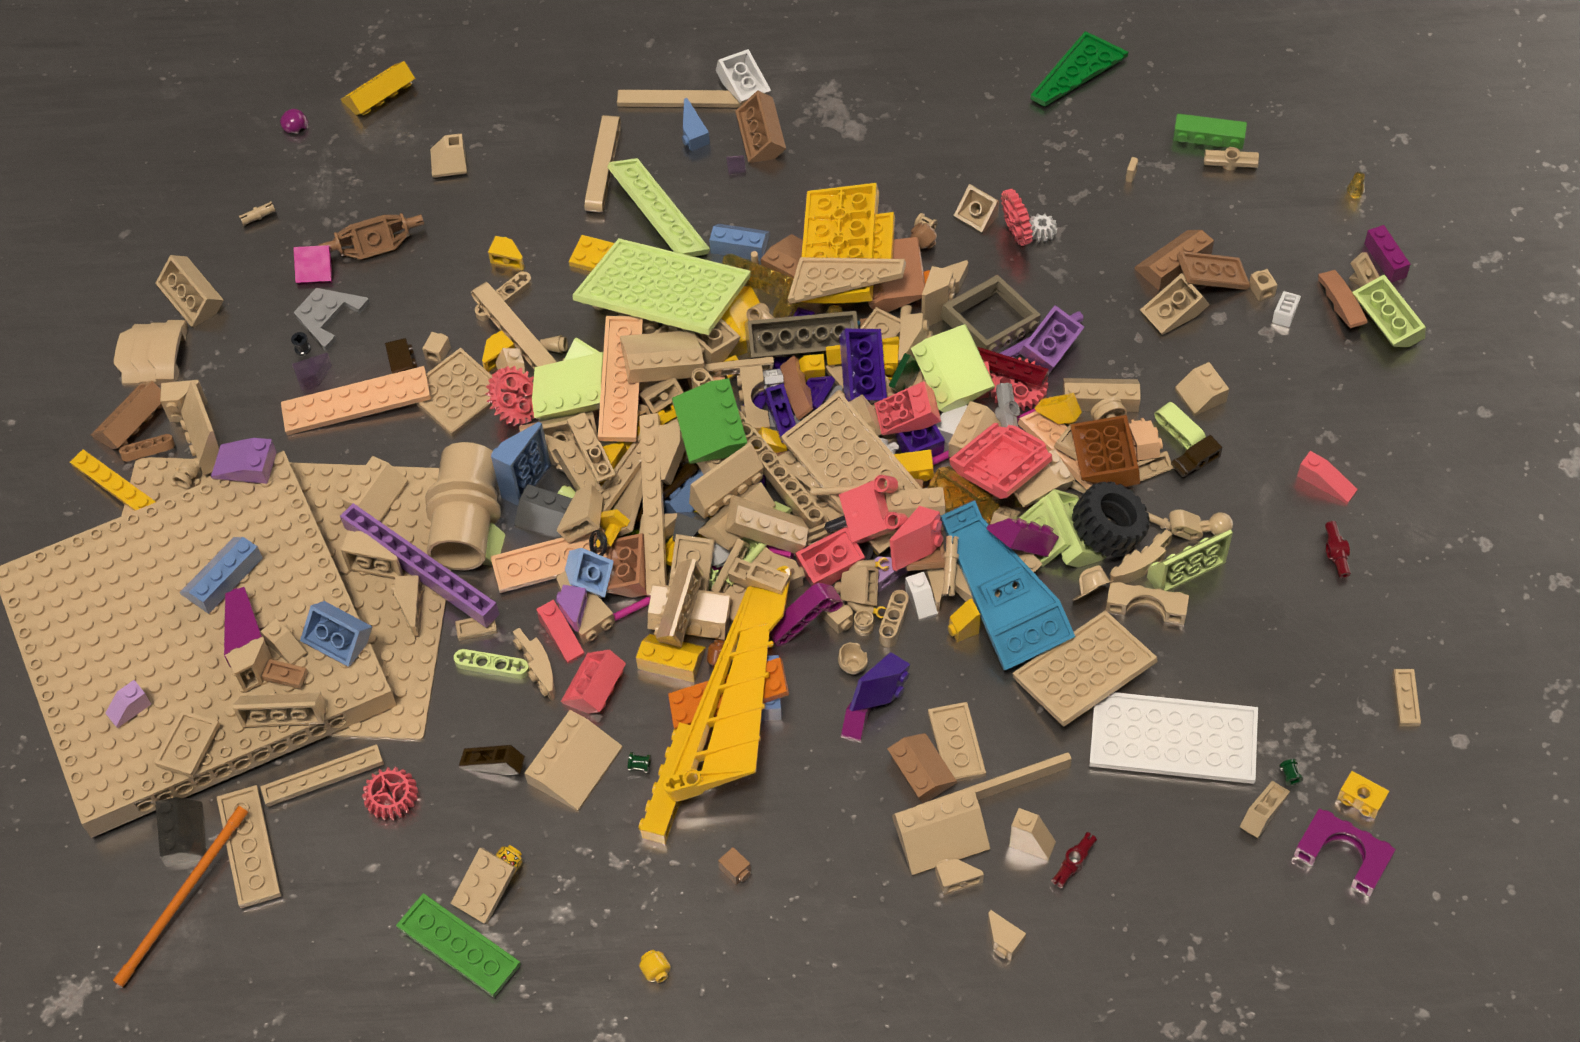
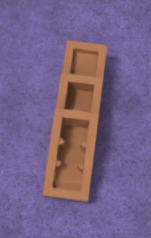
M1332 270L1318 274V281L1326 288V296L1334 303V311L1350 328L1367 324V319L1359 303L1337 271Z
M792 356L780 368L789 402L796 418L800 420L813 410L811 389L805 382V374L800 370L799 360Z

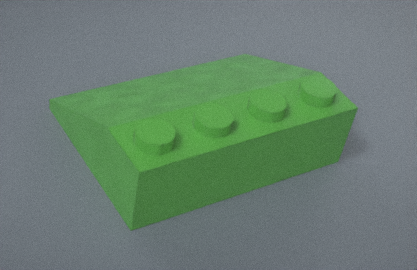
M729 378L710 381L672 398L689 464L727 458L747 444Z

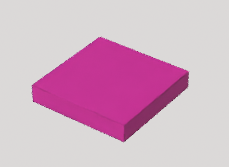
M329 245L293 247L296 283L332 281Z

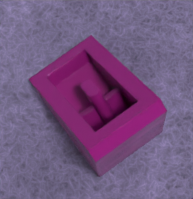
M850 702L846 708L841 737L861 742L871 707L851 711L849 709Z

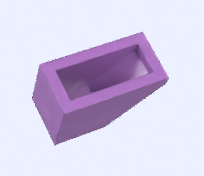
M563 585L561 592L557 593L556 603L559 604L562 614L574 631L579 632L588 600L586 588Z

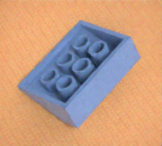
M540 422L501 442L498 448H495L491 454L501 498L517 506L527 484L536 486L551 466L544 430Z

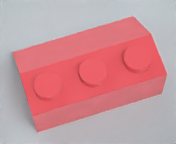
M610 649L587 653L561 702L588 714L602 711L608 696L615 688L614 685L617 679L623 674V668L626 663Z

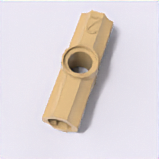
M1229 147L1225 151L1205 150L1204 165L1223 166L1226 170L1230 171L1235 170L1237 167L1258 168V152H1240L1235 147Z

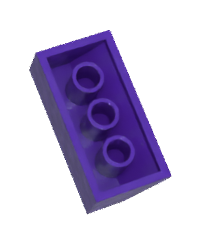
M845 328L839 336L845 398L849 402L863 395L873 405L887 398L881 329Z

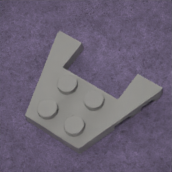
M315 288L294 311V315L306 330L313 335V338L321 344L322 348L327 351L336 341L335 335L324 330L345 306L360 314L370 301L367 297Z

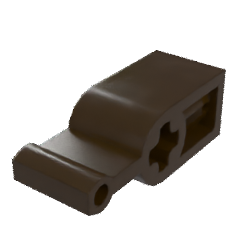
M1210 434L1188 448L1182 456L1171 461V465L1182 477H1185L1193 470H1200L1221 457L1223 447Z

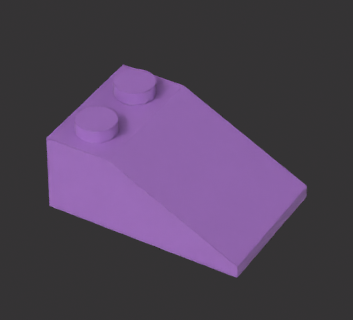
M249 438L220 445L211 478L267 484L276 456V449L272 439Z

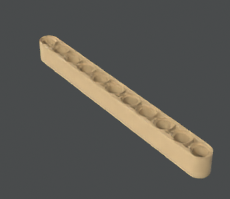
M697 368L692 372L693 389L710 381H715L703 368ZM738 409L744 432L749 434L746 436L747 443L750 442L753 447H760V449H755L764 467L763 474L796 514L803 518L808 528L812 529L822 525L823 511ZM765 460H770V461H772V462H771V463H765L764 461H765ZM782 474L783 477H776L775 475ZM787 488H794L795 490L788 491ZM799 502H805V503H807V504H806V505H800V504H798V503H799ZM811 516H817L818 519H815V520H814V519H811L810 517H811Z

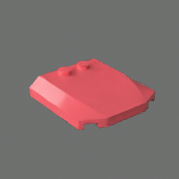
M993 423L949 460L950 465L958 475L994 496L1003 499L1008 498L1052 461V454L1047 451L1046 445L1042 440L1017 426L999 427L998 423Z

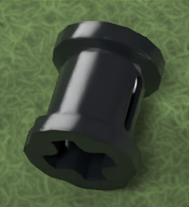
M297 332L291 337V342L295 346V353L300 356L307 355L311 350L310 344L307 343V335L303 332Z

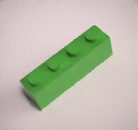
M1177 113L1173 141L1216 147H1235L1243 150L1247 122Z

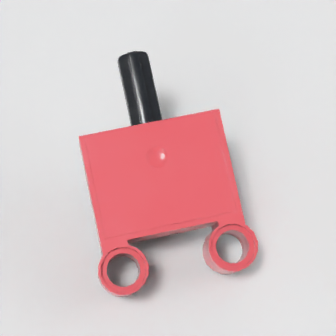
M878 475L871 482L839 494L844 515L825 523L824 528L827 533H832L848 526L852 542L864 543L898 530L908 517L904 513L889 512L884 493L891 494L897 490V479L892 476ZM896 517L898 518L897 524H895Z

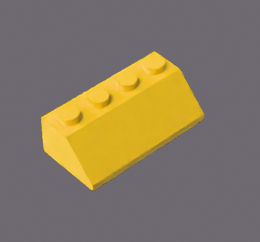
M405 61L392 65L341 98V101L355 115L362 114L364 116L371 111L370 108L376 105L377 107L385 102L384 98L388 96L391 98L398 94L397 90L401 87L405 89L412 85L411 81L415 77Z

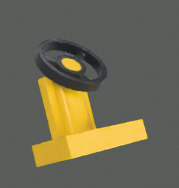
M617 509L601 512L600 526L606 531L604 533L602 530H595L591 533L589 539L590 551L596 553L595 551L602 549L599 555L603 556L607 547L612 546L621 528L627 527L630 520ZM596 533H597V538H596V540H595V546H593L594 537H595V535H596Z

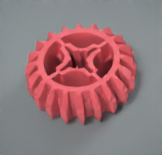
M396 766L392 771L387 767L385 772L379 769L378 775L372 773V780L366 781L368 786L363 787L364 794H362L364 805L368 808L369 813L374 814L377 819L382 816V819L385 821L388 816L394 821L397 815L399 818H402L403 812L409 814L408 807L414 808L415 804L413 801L418 799L416 795L418 788L410 773L407 774L404 769L399 771ZM387 789L390 790V792L392 793L393 798H391V796L389 795V792H388Z

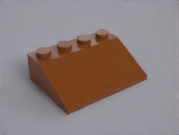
M1127 415L1070 424L1082 481L1093 483L1115 482L1116 485L1121 484L1124 487L1140 484L1139 467Z

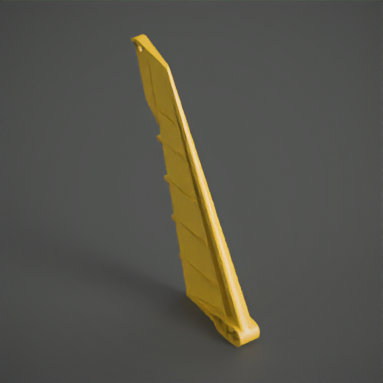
M780 566L776 569L791 576L788 566ZM789 582L782 595L763 588L747 587L671 774L663 782V787L671 800L681 801L698 796L705 790L756 773L758 745L761 740L759 736L762 709H765V704H763L765 678L769 677V672H766L768 648L774 644L773 641L769 642V633L784 616ZM733 660L732 665H731V669H730V672H729V676H728V679H727V683L724 684V683H725V680H726V676H727L728 670H729V667H730V664H731V661ZM723 693L718 714L714 717L720 695ZM711 727H714L708 750L703 751ZM704 761L702 771H698L699 762Z

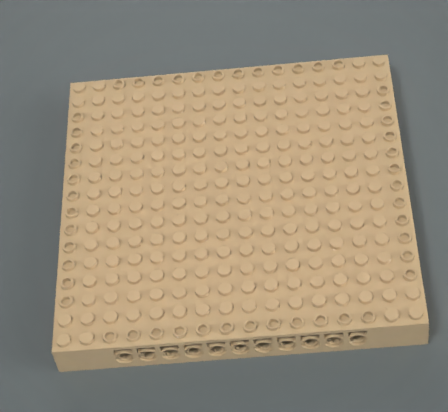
M284 451L276 454L267 484L213 479L0 566L1 599L79 819L91 838L397 706L369 640L349 667L300 641L310 606L326 601L358 619L359 617ZM233 537H244L258 546L263 558L235 587H245L260 631L277 619L291 632L307 653L294 664L305 667L308 671L301 689L264 680L262 684L244 692L224 657L225 598L208 614L180 594V591ZM266 643L273 660L287 663ZM135 680L148 697L151 705L119 728H116L106 715V711L116 692ZM313 691L321 693L325 701L323 724L242 727L233 710V705L240 696H247L249 694L267 695L275 693L281 695L290 692L305 694ZM181 710L216 720L220 724L193 778L157 767L154 764Z

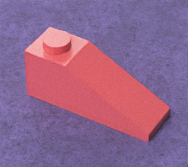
M1312 451L1308 453L1300 464L1297 475L1299 478L1346 504L1350 502L1358 490L1328 460Z
M554 600L536 609L540 623L567 664L584 655L583 649Z

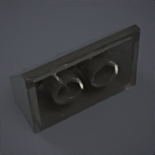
M178 797L155 801L160 858L166 867L201 860L207 852L202 802Z

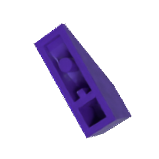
M784 383L766 388L763 391L779 438L796 425Z

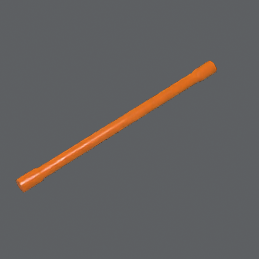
M241 806L236 808L225 827L128 962L123 965L113 981L121 987L125 986L138 964L229 837L247 816V810Z

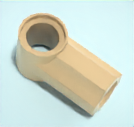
M758 303L746 312L749 321L774 318L769 313L768 306L764 303Z

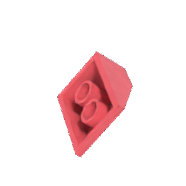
M918 506L891 537L892 570L897 571L932 554L937 547L941 546L943 536L941 534L942 521L940 520L939 511Z
M847 527L795 553L799 567L803 568L805 577L811 586L817 583L833 585L841 578L843 572L849 571V568L857 561L865 559L858 544L852 542Z

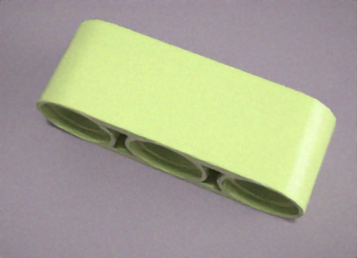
M1168 402L1154 413L1157 422L1186 449L1206 437L1203 430L1172 402Z

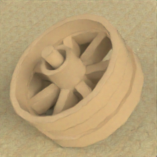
M1109 397L1098 402L1092 408L1090 415L1093 420L1127 415V410L1120 398Z

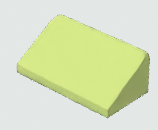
M490 523L486 556L483 565L493 566L490 556L501 553L505 533L493 523Z

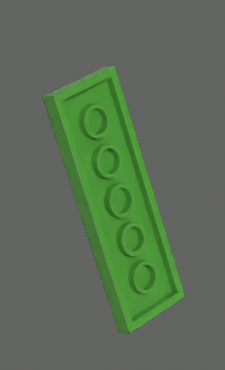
M424 893L396 925L397 929L494 998L521 966L519 960Z

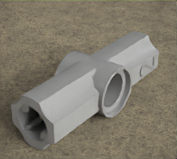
M1008 382L996 385L998 407L995 409L996 418L1001 422V427H1007L1008 425L1018 427L1017 416L1020 414V408L1014 401L1012 384Z

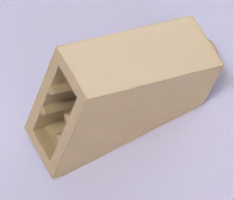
M592 484L576 491L557 528V532L568 543L600 528L603 495Z
M1019 808L1011 826L1009 847L1049 861L1056 843L1055 839L1039 815Z

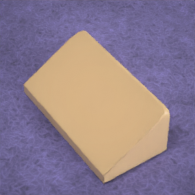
M1167 451L1161 452L1158 458L1137 461L1140 481L1174 469Z

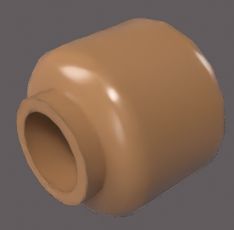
M920 222L912 228L910 238L917 237L919 239L920 249H930L936 244L937 234L928 223L922 224Z

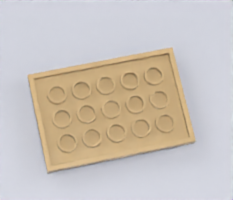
M1106 610L1075 630L1074 638L1041 653L1012 673L1013 678L1063 727L1158 662L1157 656Z

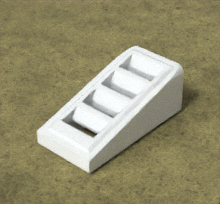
M1283 291L1274 311L1272 322L1290 327L1301 296Z

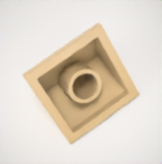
M969 184L954 216L980 232H984L998 218L999 200Z

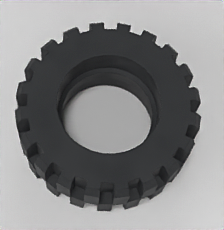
M1098 482L1093 484L1086 490L1073 508L1072 521L1074 522V529L1078 531L1079 538L1085 541L1084 544L1086 546L1092 547L1093 551L1101 552L1104 556L1119 557L1131 553L1147 535L1150 527L1149 513L1146 512L1147 508L1145 504L1141 503L1140 497L1138 495L1135 496L1131 489H1126L1121 484L1116 485L1115 482ZM1104 513L1112 517L1118 525L1108 520Z

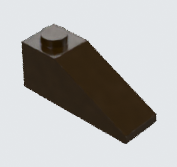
M512 745L464 748L459 767L499 775H516L521 772L525 756Z

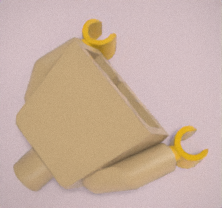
M882 557L876 562L875 560L857 561L849 568V571L842 573L841 582L835 584L834 588L838 594L841 593V599L847 601L848 606L855 612L864 609L872 614H876L879 618L884 617L880 616L879 611L880 609H887L886 607L874 608V606H877L879 569L875 567H879L883 571L889 570V566H881L882 562L889 561L887 558Z

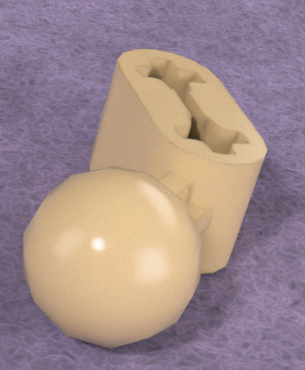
M1174 510L1169 514L1171 532L1188 540L1202 538L1203 532L1211 531L1212 534L1217 535L1233 528L1231 517L1222 512L1213 514L1206 521H1201L1198 515L1185 510Z

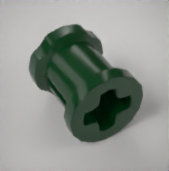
M630 752L628 770L639 769L649 773L651 755L640 756Z
M1296 759L1283 761L1279 765L1286 777L1285 783L1287 786H1293L1303 781V776L1297 768L1298 762Z

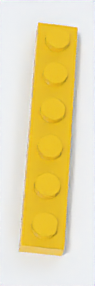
M84 449L70 461L74 468L134 511L156 503V501Z

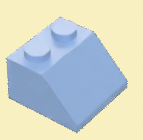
M583 548L570 550L565 566L570 585L586 588L587 592L604 598L614 561Z

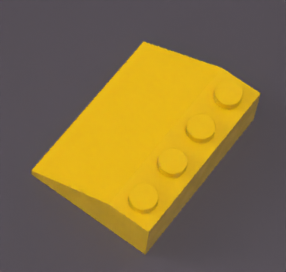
M744 286L721 317L740 336V340L728 358L748 353L744 325L749 321L746 312L749 308L760 303L751 286Z

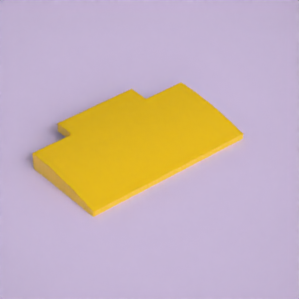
M877 183L807 191L802 257L893 259L895 215L894 212L878 214L879 190ZM873 285L800 302L854 303L872 301Z

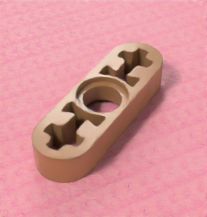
M164 434L125 445L120 448L119 453L122 460L127 462L168 451L175 446L172 435Z

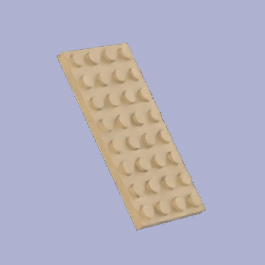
M840 391L780 437L820 487L863 485L873 481L878 475H887L896 479H902L903 490L922 489ZM839 494L828 495L844 514ZM884 534L867 542L880 555L890 547V539L893 535Z

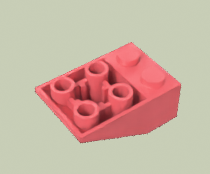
M925 381L874 403L882 435L925 429L941 422L934 390Z

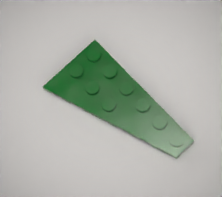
M1085 31L1033 91L1030 99L1043 106H1047L1127 58L1129 52Z

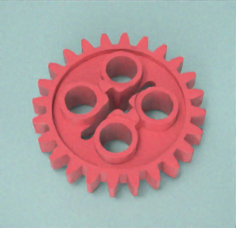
M1013 188L1005 190L1001 193V204L1009 231L1011 230L1012 236H1014L1018 245L1030 244L1033 238L1031 234L1033 231L1030 228L1032 225L1029 222L1028 211L1025 205L1022 204V199L1019 198L1018 193Z
M993 371L990 373L995 385L990 390V397H995V403H998L996 385L1008 382L1012 384L1014 401L1023 411H1025V406H1028L1030 409H1032V404L1037 406L1039 400L1044 399V396L1047 395L1048 377L1043 386L1040 387Z
M515 366L501 368L492 374V378L488 379L490 384L486 386L490 390L485 393L487 396H490L487 402L492 403L490 409L496 410L494 415L500 414V421L506 419V424L512 422L513 426L517 424L521 426L534 419L532 404V381L534 376L529 378L528 371L522 373V368L517 370Z

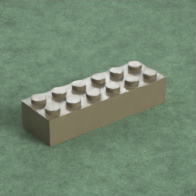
M856 311L751 320L744 324L748 359L826 353V347L840 345L839 336L845 328L858 329Z

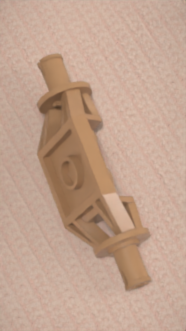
M399 213L400 215H381L350 224L340 232H334V240L319 244V246L329 245L331 252L337 250L338 252L340 251L341 256L345 255L364 259L395 250L406 237H409V229L422 226L424 222L421 214L407 219L404 218L402 213ZM402 229L405 230L394 237L393 233H396ZM354 245L355 249H342L341 247Z

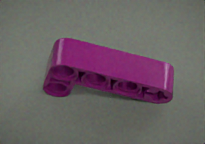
M824 583L814 584L784 611V616L770 631L769 635L776 646H783L822 611L835 612L843 606V601L833 586Z

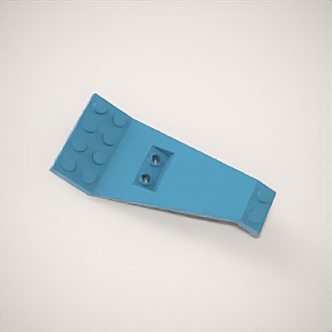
M975 500L940 515V520L947 536H952V540L954 536L959 537L957 548L959 559L957 561L1003 670L1018 665L1075 637L1060 600L1011 548L986 529L989 524L982 518ZM1013 582H1017L1016 589L1012 587ZM996 590L1000 591V595L998 597L995 596Z

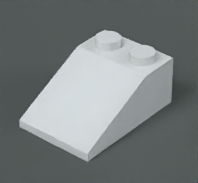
M749 49L718 60L716 72L721 82L740 103L747 101L758 90L765 94L771 92Z

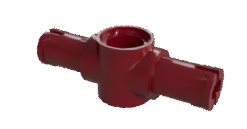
M1329 521L1325 524L1328 535L1326 554L1328 559H1332L1333 563L1336 564L1339 578H1347L1351 574L1347 562L1350 556L1349 543L1340 536L1337 522Z
M1086 832L1078 845L1067 850L1065 859L1060 865V870L1051 880L1054 885L1058 883L1057 887L1063 888L1069 877L1082 869L1084 860L1088 856V851L1097 841L1094 835L1090 838L1091 833ZM1070 858H1077L1079 862H1072Z

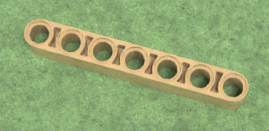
M602 116L585 197V211L604 212L611 172L607 167L609 162H613L621 127L620 116Z
M488 282L481 284L471 291L475 302L499 330H502L514 343L515 348L520 349L521 355L534 370L538 366L556 363L550 353Z

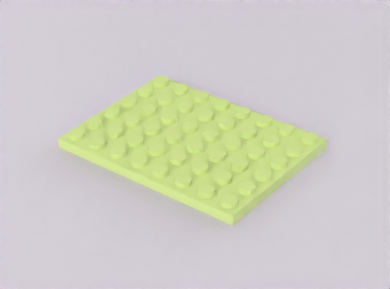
M618 238L573 293V301L709 335L751 277V271Z

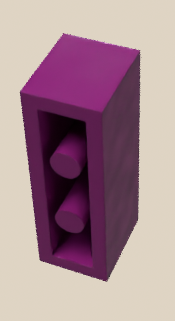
M1381 225L1368 230L1364 244L1387 279L1392 283L1407 278L1411 264L1387 228Z

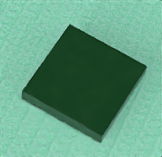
M907 353L903 355L889 383V387L895 393L909 388L920 370L917 361Z

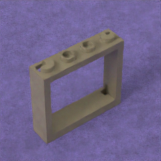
M998 275L943 304L941 318L952 328L965 324L975 345L993 352H997L1002 347H1007L1014 340L1021 339L1028 332L1034 331L1038 327L1041 317L1040 313ZM997 293L1024 319L987 340L960 313Z

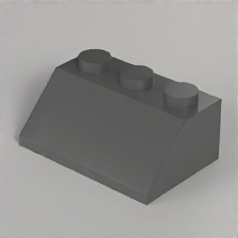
M527 484L519 500L514 526L552 539L561 538L562 536L557 532V528L573 498Z

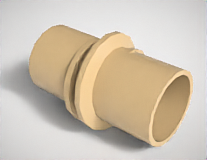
M455 443L443 450L438 480L429 487L425 495L426 514L431 521L427 554L444 567L452 570L475 569L483 564L486 556L490 523H496L501 517V508L497 503L498 492L495 490L496 475L491 459L493 451L476 443Z

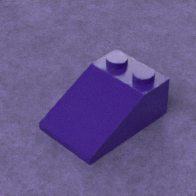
M936 424L925 429L894 433L902 453L931 450L932 457L944 452L945 439Z
M890 652L859 679L849 709L856 711L891 703L896 697H901L905 689L903 685L910 675L908 673L910 664Z

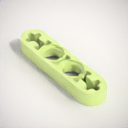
M460 649L454 654L456 666L463 670L523 679L528 676V663L521 658ZM463 656H466L467 659H464L463 662H460V659H463ZM480 659L487 660V664L484 666H478L477 662ZM499 662L506 663L504 669H497L496 665ZM520 666H523L524 669H521L520 672H518L517 669H519Z

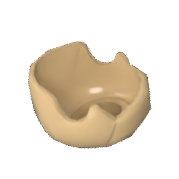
M846 643L839 649L838 664L846 673L858 674L864 671L868 664L867 652H863L858 643Z

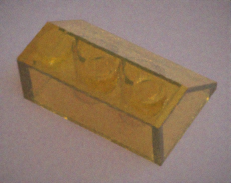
M950 466L938 468L928 488L943 487L945 513L975 500L981 515H983L993 498L974 483L958 475Z

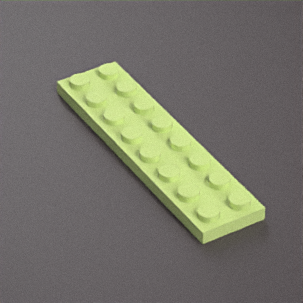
M638 158L609 162L607 168L674 252L692 257L709 253L710 248Z

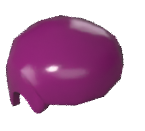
M298 109L287 110L280 119L282 129L288 133H299L300 129L308 127L309 122L305 114Z

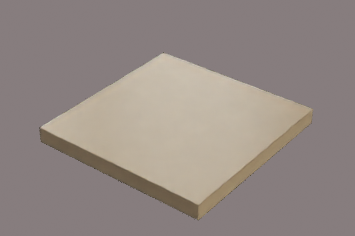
M459 348L426 373L431 399L416 403L453 437L492 406V403L487 402L490 396L485 394L490 391L486 386L490 384L488 379L492 378V375L462 348Z

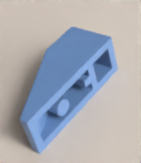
M685 98L682 141L685 146L688 145L690 150L693 151L710 144L709 132L688 98Z

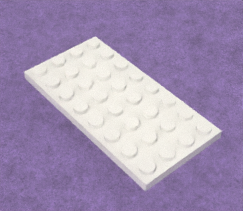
M1113 692L1094 706L1089 766L1254 784L1256 777L1258 707Z

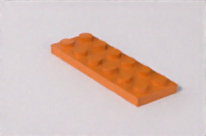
M779 657L767 661L766 672H769V677L765 678L763 703L789 695L782 659ZM727 674L726 680H725V683H724V684L727 683V679H728L729 674ZM708 681L668 693L674 729L678 728L679 722L691 725ZM723 693L720 695L714 717L718 714Z

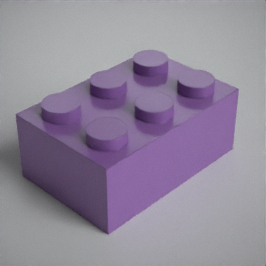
M1054 305L1019 353L1028 358L1030 362L1035 361V365L1049 369L1050 374L1082 332L1084 326Z

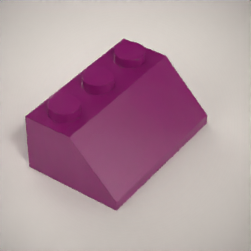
M1008 518L988 525L986 528L1011 549L1047 557L1059 537L1053 532L1054 529L1046 524L1040 526L1033 521L1028 523L1021 518L1017 520Z

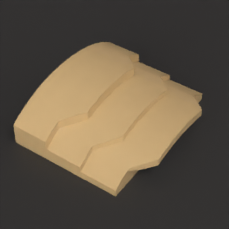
M186 320L134 324L131 329L120 333L115 350L114 365L122 373V385H139L148 381H153L156 385L177 382L179 368L176 364L180 341H186L188 331Z

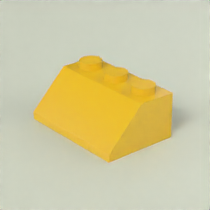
M649 634L642 640L636 656L637 667L640 670L695 682L706 647L683 642L680 648L658 642L656 635Z

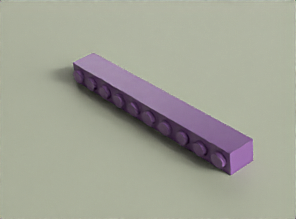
M354 503L340 515L346 530L361 531L369 535L398 557L403 570L412 576L418 575L420 582L487 628L498 617L499 611L496 602Z

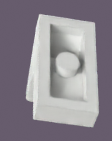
M780 369L762 371L764 390L783 384V374Z

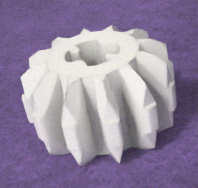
M1037 213L1036 217L1031 216L1029 222L1032 225L1030 228L1033 231L1031 233L1033 236L1032 241L1037 239L1038 243L1040 241L1047 243L1048 239L1052 240L1057 233L1056 220H1053L1052 216L1047 217L1046 214L1041 216Z

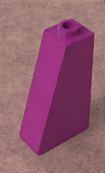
M245 587L235 588L225 593L224 657L229 667H231L225 656L226 654L230 653L233 649L248 644L254 639L263 637Z

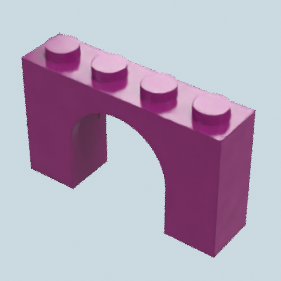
M1319 808L1296 847L1294 856L1313 866L1326 844L1332 841H1345L1352 844L1361 854L1362 866L1356 874L1351 887L1370 897L1396 849L1388 842L1376 839L1369 832L1361 831L1354 827L1349 821L1341 820L1335 817L1332 812Z

